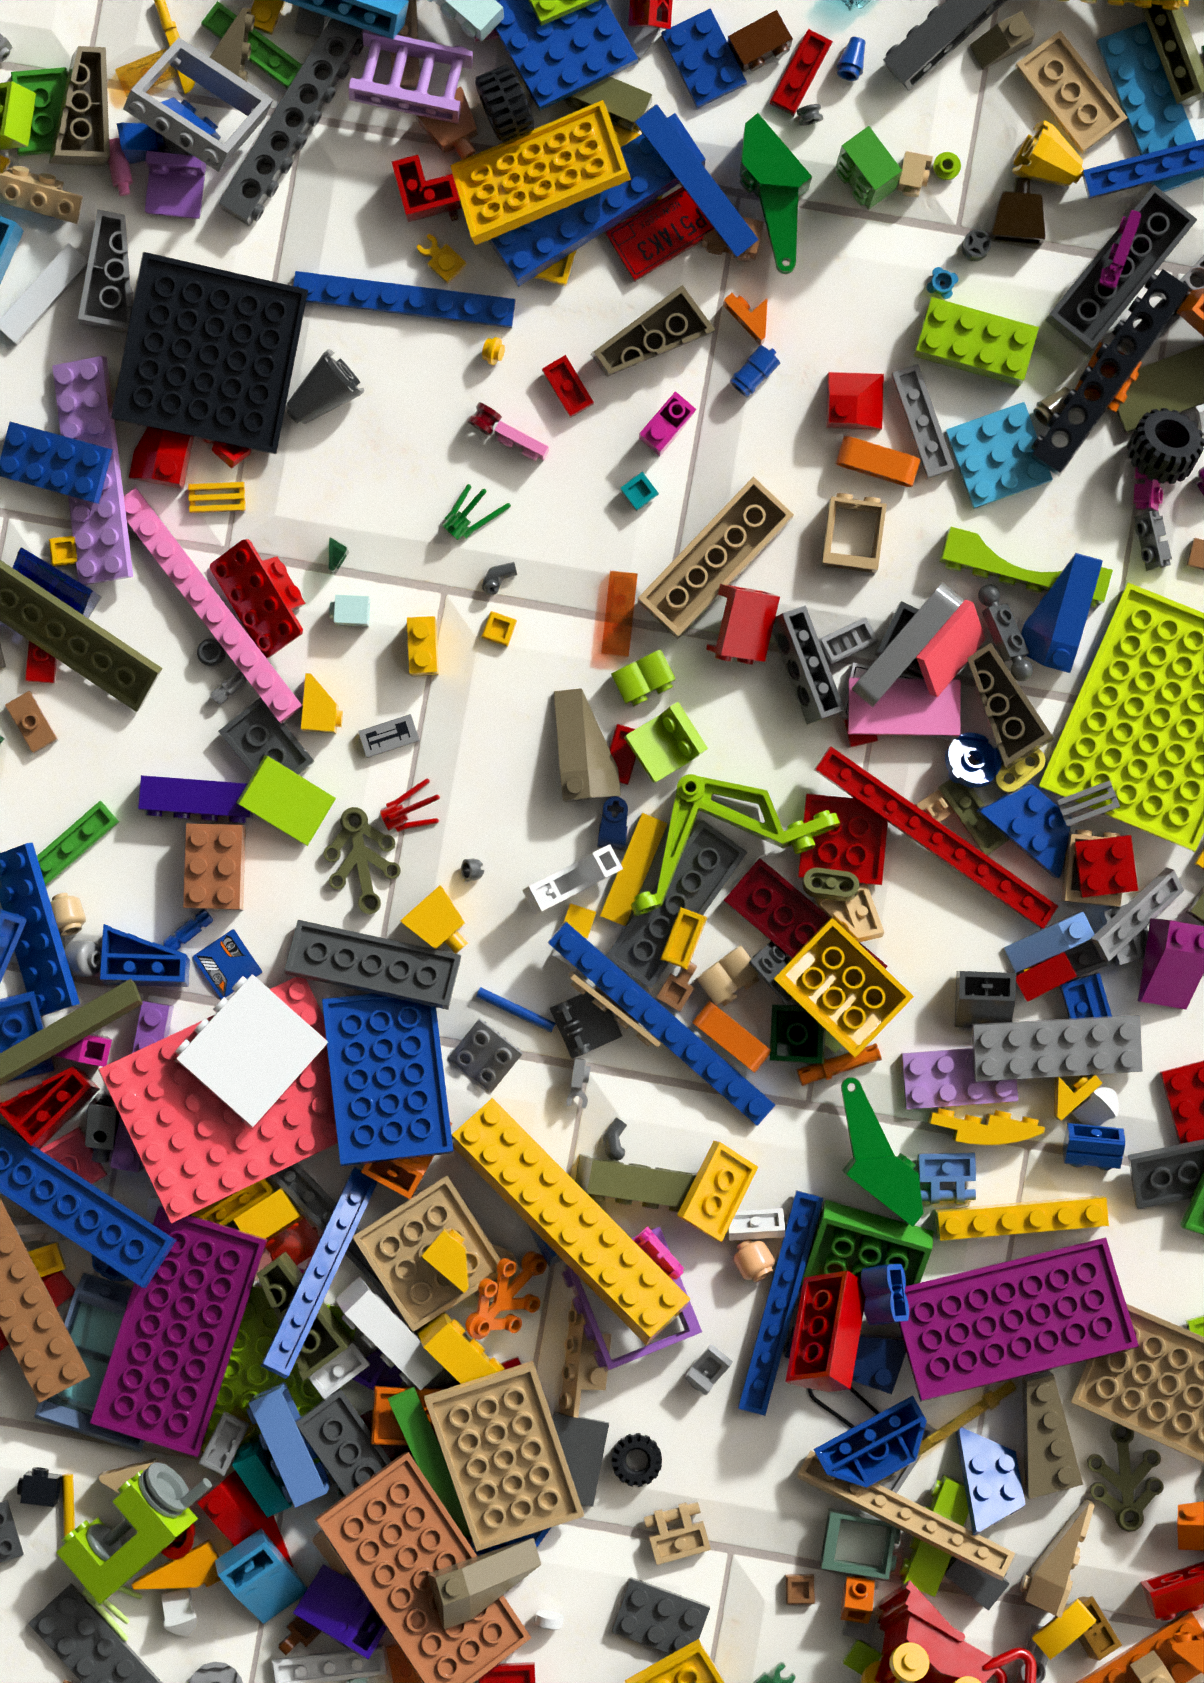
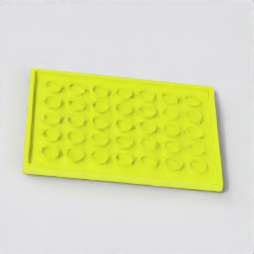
M1128 582L1039 787L1061 797H1067L1110 780L1120 808L1104 813V815L1196 852L1204 834V613ZM1102 790L1073 802L1083 803L1107 794L1108 790ZM1108 799L1088 808L1096 810L1112 804V801Z

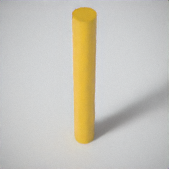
M62 1474L64 1537L75 1529L73 1474Z

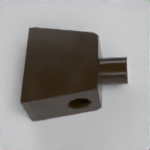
M1014 178L1013 192H1002L990 233L991 241L1033 245L1043 244L1045 240L1042 195L1030 193V179Z

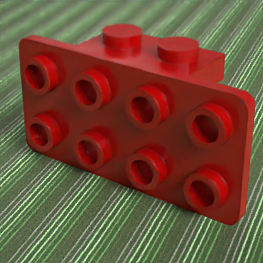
M244 539L210 564L211 572L251 639L266 658L273 656L303 634V628L293 611L306 603L301 596L300 590L294 585L288 575L286 566L280 561L278 556L262 561L249 539Z

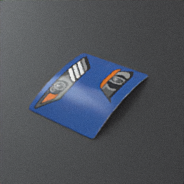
M234 929L193 956V959L220 999L226 998L235 992L232 987L242 976L248 979L252 974L257 977L262 973L261 968Z

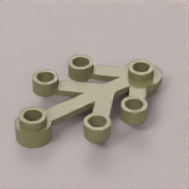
M351 807L346 809L341 815L340 824L342 830L332 845L324 850L325 859L329 862H336L341 857L340 850L348 839L352 837L353 849L338 871L330 876L329 884L333 889L339 890L344 888L347 876L357 863L362 889L358 905L362 912L374 914L381 907V899L373 891L368 861L384 871L385 876L390 879L399 877L401 868L397 863L387 861L365 846L363 834L378 842L380 849L386 852L392 851L395 848L396 841L392 836L384 835L369 825L368 816L362 809ZM352 816H357L360 820L359 824L355 827L349 823ZM390 838L392 846L384 848L382 846L383 839ZM336 849L337 857L335 859L328 858V850ZM391 865H395L398 869L397 874L394 876H390L387 873V869ZM335 876L342 877V885L334 886L333 878ZM368 898L375 900V906L371 909L365 906V901Z
M1114 1423L1110 1429V1435L1117 1443L1120 1475L1106 1465L1104 1459L1099 1454L1090 1455L1087 1459V1466L1093 1472H1099L1121 1491L1122 1503L1110 1495L1107 1487L1101 1482L1093 1483L1089 1491L1094 1499L1101 1500L1116 1513L1115 1519L1121 1529L1132 1532L1142 1526L1144 1521L1143 1510L1155 1495H1159L1164 1489V1485L1159 1478L1150 1477L1145 1483L1146 1490L1134 1502V1489L1153 1467L1160 1464L1161 1456L1156 1450L1147 1449L1143 1453V1461L1131 1474L1129 1443L1134 1438V1431ZM1121 1427L1125 1428L1126 1434L1123 1437H1118L1116 1434L1117 1430ZM1150 1453H1155L1157 1457L1153 1463L1147 1461V1456ZM1095 1458L1101 1460V1464L1097 1468L1091 1466V1462ZM1154 1481L1159 1483V1488L1156 1491L1150 1490V1484ZM1098 1486L1103 1487V1493L1100 1496L1094 1495V1489ZM1127 1512H1133L1134 1518L1132 1521H1125L1124 1516Z

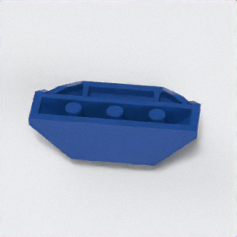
M912 1395L816 1447L814 1451L827 1475L868 1488L916 1462L927 1420Z

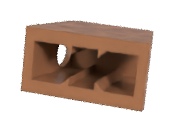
M462 87L456 89L454 97L455 100L460 101L461 107L458 124L416 115V119L443 153H447L455 148L461 159L464 160L476 153L470 139L477 136L478 132Z

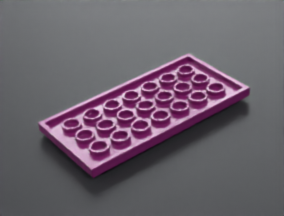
M160 1205L158 1206L153 1225L177 1241L146 1289L134 1282L90 1423L199 1457L267 1239L192 1215H188L170 1224L163 1207Z
M1106 1237L906 1286L905 1294L909 1304L908 1321L898 1322L920 1402L1135 1349L1139 1346Z

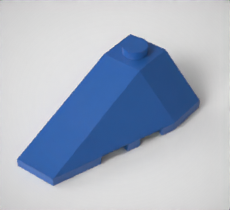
M1079 553L1073 555L1056 578V582L1047 594L1043 596L1039 605L1023 624L1021 635L1029 651V654L1026 655L1027 657L1043 666L1071 673L1103 560Z

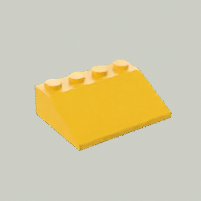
M830 918L774 977V980L855 1058L914 997L833 918Z

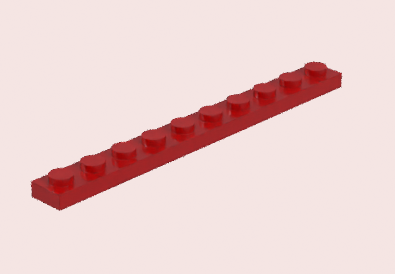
M832 746L827 749L815 767L814 771L1038 928L1044 929L1059 907Z

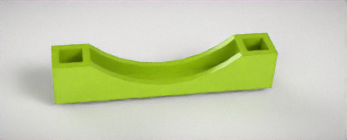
M952 526L947 531L939 561L945 563V568L961 572L962 568L972 571L973 576L988 579L989 575L999 578L1000 583L1009 586H1015V583L1026 585V590L1035 593H1042V590L1049 591L1056 582V578L1062 572H1038L1015 566L994 553L984 543L978 533ZM1101 567L1090 607L1095 608L1096 604L1101 605L1105 602L1113 572L1112 569Z

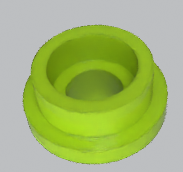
M952 152L939 154L933 163L934 173L942 180L954 179L961 170L959 157ZM949 161L952 164V168L946 170L943 168L942 163Z

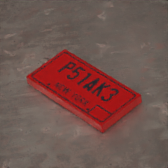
M681 187L606 232V236L635 282L703 240V236L714 228L684 188Z

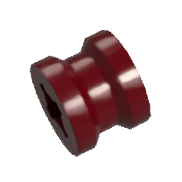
M479 402L476 406V413L470 416L467 422L482 433L491 436L493 433L492 427L501 420L502 416L489 406Z

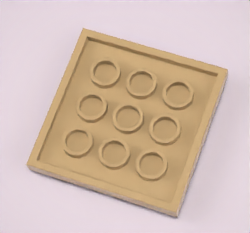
M448 1175L353 1235L354 1241L413 1332L476 1292L483 1279L488 1278L493 1281L498 1277L497 1265L501 1257ZM444 1228L448 1231L454 1229L465 1239L462 1243L466 1246L469 1288L465 1293L421 1257Z

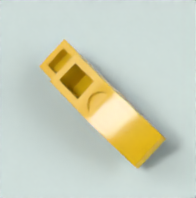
M938 1108L937 1113L930 1111L928 1123L955 1129L952 1140L969 1144L999 1145L1014 1143L1043 1134L1045 1127L1038 1125L1039 1120L1022 1116V1121L1011 1119V1113L995 1110L994 1115L987 1113L985 1124L981 1123L982 1118L965 1114V1118L960 1119L954 1117V1111Z

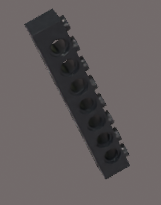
M1164 269L1161 270L1158 276L1154 273L1144 286L1147 289L1142 299L1137 296L1130 305L1128 311L1131 312V315L1126 322L1122 319L1118 322L1112 331V334L1115 335L1109 345L1107 343L1102 345L1096 354L1099 360L1093 368L1088 366L1079 379L1083 382L1077 391L1072 388L1064 399L1063 403L1067 406L1061 414L1056 411L1048 422L1047 426L1050 427L1045 437L1040 434L1031 447L1034 450L1032 459L1057 476L1062 474L1188 295L1190 287ZM1157 296L1164 300L1165 305L1160 309H1155L1150 305L1149 300ZM1136 320L1146 321L1149 328L1144 332L1135 330L1133 323ZM1123 342L1128 343L1132 347V352L1128 355H1122L1118 352L1117 345ZM1107 365L1112 366L1116 370V375L1112 378H1105L1101 374V368ZM1090 388L1096 389L1100 394V398L1096 401H1089L1085 398L1084 392ZM1074 411L1080 412L1084 417V421L1080 424H1072L1068 419V415ZM1057 434H1062L1067 438L1068 443L1066 446L1059 448L1052 443V438Z

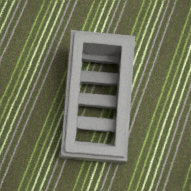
M866 617L819 639L829 667L879 642ZM857 628H860L866 639L863 643L856 631ZM847 633L851 635L856 645L855 647H852L846 635ZM837 638L840 639L845 649L844 652L841 651L836 641Z

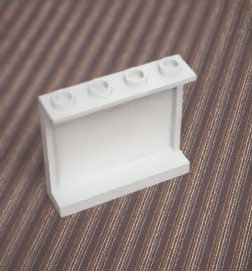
M253 974L248 979L244 976L239 979L232 987L235 991L229 1000L225 997L221 999L213 1008L216 1012L214 1017L210 1021L206 1018L203 1019L194 1029L197 1033L196 1037L191 1042L185 1039L175 1052L178 1054V1057L174 1060L185 1067L243 1119L242 1122L249 1128L254 1127L328 1043L327 1040Z

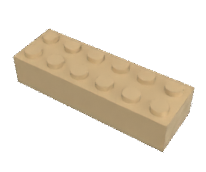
M753 476L638 597L637 602L674 637L679 639L720 596L718 595L720 584L730 585L793 519L794 514Z

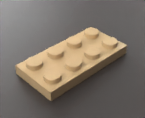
M1061 31L1057 32L1015 65L1016 69L1081 153H1084L1128 118Z

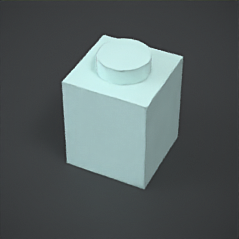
M335 595V601H330L329 618H334L335 625L369 627L371 599L369 596Z

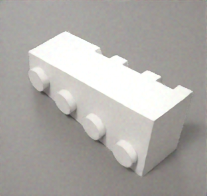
M360 1276L335 1299L345 1314L342 1317L345 1323L353 1330L358 1327L364 1333L361 1336L364 1342L372 1349L377 1346L383 1352L380 1355L383 1361L390 1368L396 1365L402 1371L399 1376L409 1387L415 1384L422 1390L444 1368L423 1348L420 1338L409 1330L410 1328L397 1314H393L390 1311L391 1309L377 1293L373 1294L366 1282Z

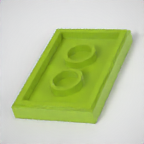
M265 755L236 803L308 846L336 798Z

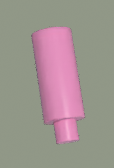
M109 139L110 158L108 163L113 187H118L120 196H126L130 194L129 185L133 183L130 165L122 152L120 139Z

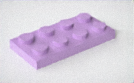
M973 1048L901 1053L906 1109L1018 1101L1017 1079L974 1081Z

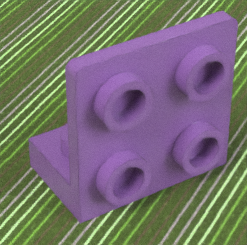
M147 151L146 164L149 167L145 212L154 215L199 219L206 164L195 156Z

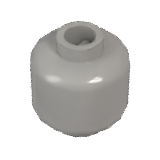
M77 940L71 941L66 945L64 951L72 976L92 977L100 971L102 950L97 943Z

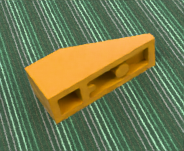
M210 1539L192 1548L185 1557L171 1559L136 1578L131 1585L133 1589L197 1588L203 1584L209 1587L221 1580L217 1574L215 1560L219 1556Z

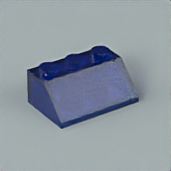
M21 547L18 551L13 569L89 619L101 599L99 594Z

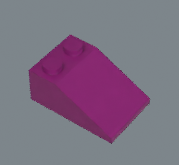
M1151 918L1138 1001L1187 1010L1204 974V926Z

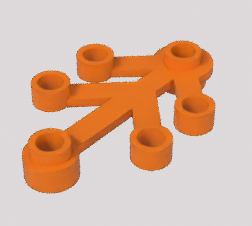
M535 1251L527 1252L521 1261L522 1272L509 1286L508 1280L516 1271V1263L508 1258L501 1259L497 1265V1283L488 1278L480 1282L478 1286L480 1294L477 1312L471 1313L465 1323L466 1330L472 1338L477 1340L483 1339L491 1330L505 1329L511 1333H517L521 1329V1318L513 1314H509L505 1318H495L500 1311L524 1309L534 1313L539 1309L540 1299L532 1294H527L524 1297H513L532 1276L541 1275L545 1272L547 1262L543 1255ZM494 1296V1301L489 1307V1299Z

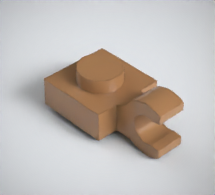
M690 962L688 970L683 968L678 977L670 973L656 998L680 1012L695 988L688 984L695 972L697 965Z

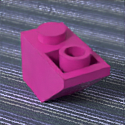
M675 391L639 433V439L657 455L661 456L679 435L697 409Z
M92 1033L54 1056L104 1067L107 1065L112 1039L108 1036Z

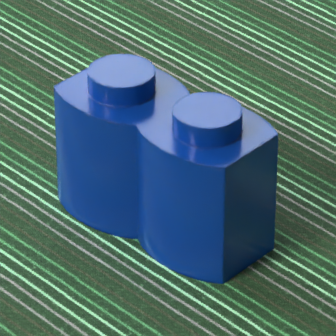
M887 1264L862 1269L861 1287L866 1297L864 1314L868 1324L884 1325L908 1321L909 1304L905 1294L906 1279L902 1265Z

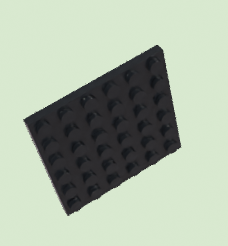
M143 252L110 419L277 454L308 289Z

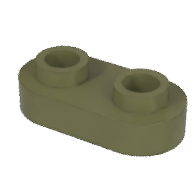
M812 868L805 873L802 886L806 894L811 897L846 902L856 897L859 890V880L854 874L847 871ZM812 883H819L821 887L816 888ZM845 886L848 888V891H842L839 887Z

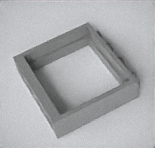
M178 38L130 90L123 110L219 172L265 119L273 99L192 45ZM169 66L177 69L248 116L224 144L146 93Z

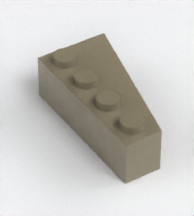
M1046 1371L1023 1377L1024 1494L1028 1499L1083 1485L1054 1374Z

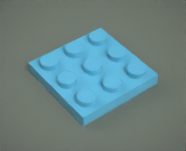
M1025 402L945 430L973 509L1053 480L1050 470L1032 459L1034 450L1031 447L1038 437Z

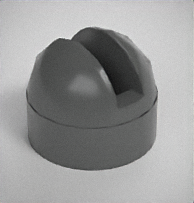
M474 858L464 859L461 865L463 879L465 881L480 879L485 871L481 870L483 863Z

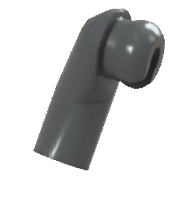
M510 562L491 567L482 582L483 591L490 596L497 594L504 578L517 575L515 563Z

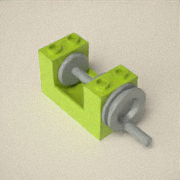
M153 1463L146 1470L139 1471L117 1489L120 1495L112 1502L121 1511L124 1517L123 1521L111 1530L99 1517L90 1524L85 1520L61 1540L64 1545L56 1553L95 1600L101 1604L198 1519L189 1507L208 1491L212 1484L207 1478H204L189 1491L182 1477L174 1469L166 1464ZM131 1528L135 1529L138 1533L122 1546L119 1539Z

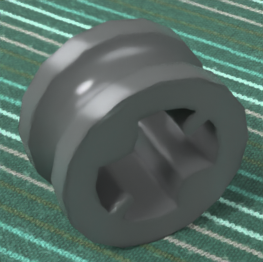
M811 104L799 108L796 111L797 115L801 116L799 125H811L824 119L823 115L819 113L821 105Z

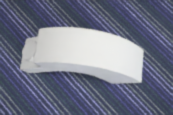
M609 844L570 866L524 888L522 891L536 915L610 877L623 868Z

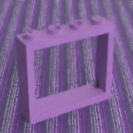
M661 1228L652 1229L651 1231L669 1250ZM567 1264L563 1266L565 1269L562 1272L563 1280L567 1288L572 1287L575 1295V1298L572 1299L577 1314L582 1313L586 1322L583 1325L584 1333L588 1341L593 1340L597 1350L593 1352L598 1367H603L605 1372L702 1333L689 1301L687 1307L679 1314L684 1331L612 1360L579 1276ZM681 1277L676 1280L673 1279L675 1284L687 1295Z

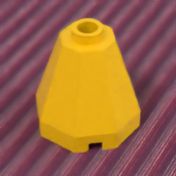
M1045 120L1038 122L1033 128L1037 133L1034 136L1028 134L1014 159V165L1017 167L1012 169V173L1022 178L1056 185L1069 186L1072 183L1076 184L1082 177L1081 172L1084 170L1082 168L1083 160L1054 125Z

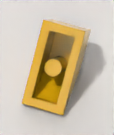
M305 673L301 729L303 731L337 733V727H342L343 711L339 710V705L311 673Z
M444 1228L421 1257L465 1293L469 1288L466 1246L462 1243L465 1239L454 1229L448 1231Z

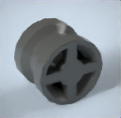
M976 229L966 235L962 243V252L968 260L980 261L987 256L992 243L987 232Z

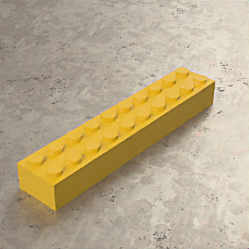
M493 1098L452 1134L453 1148L645 1345L649 1344L687 1307L690 1298Z

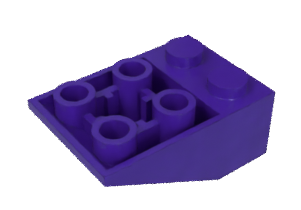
M322 1564L293 1611L294 1615L363 1659L369 1660L387 1630L359 1586Z

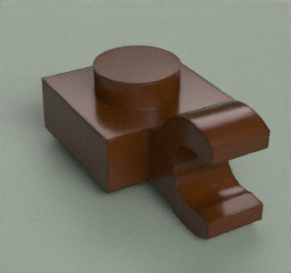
M296 1616L286 1626L291 1633L279 1643L278 1648L287 1655L299 1642L307 1647L321 1631Z

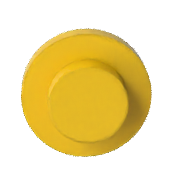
M488 338L484 343L482 359L486 360L490 365H495L504 356L505 346L502 345L501 338Z

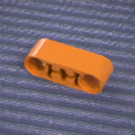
M844 436L835 464L901 486L913 487L921 460L903 452Z
M708 1001L692 1021L694 1025L754 1073L770 1055L771 1050L711 1001Z

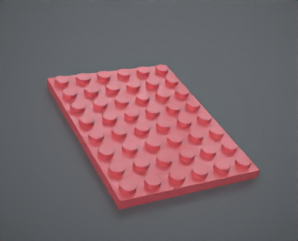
M294 977L270 989L326 1040L324 1016L306 979ZM214 1015L207 1018V1020L210 1021ZM202 1021L98 1069L170 1224L338 1143L327 1044L252 1128L243 1123V1119L185 1067L179 1062L176 1063L174 1061L178 1057V1054L175 1052L185 1039L191 1042L196 1037L197 1033L194 1029Z

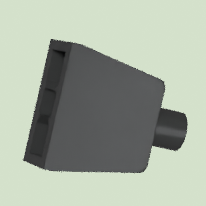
M98 1093L88 1106L85 1146L93 1148L92 1161L98 1163L109 1162L110 1150H114L120 1118L111 1096Z

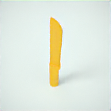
M154 0L170 47L180 38L176 23L171 20L166 1ZM177 70L181 86L186 94L193 89L195 81Z

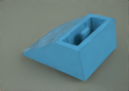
M262 1528L215 1560L217 1574L231 1593L263 1624L300 1599L308 1589Z

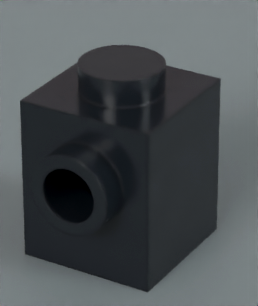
M33 1467L32 1471H27L23 1478H19L17 1485V1495H21L20 1503L54 1507L59 1502L62 1474L49 1473V1469L42 1467Z

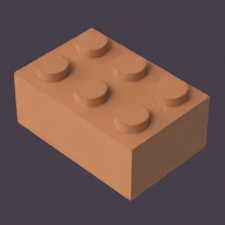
M186 823L183 908L243 910L246 826Z

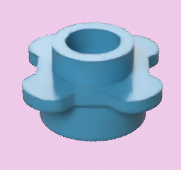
M941 267L934 268L932 271L933 278L926 286L929 293H938L943 299L951 298L953 295L952 288L958 282L957 274L943 270ZM940 281H944L945 285H940Z

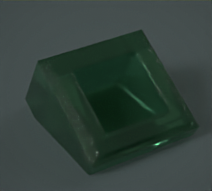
M330 537L329 570L335 574L348 556L349 550L346 546Z

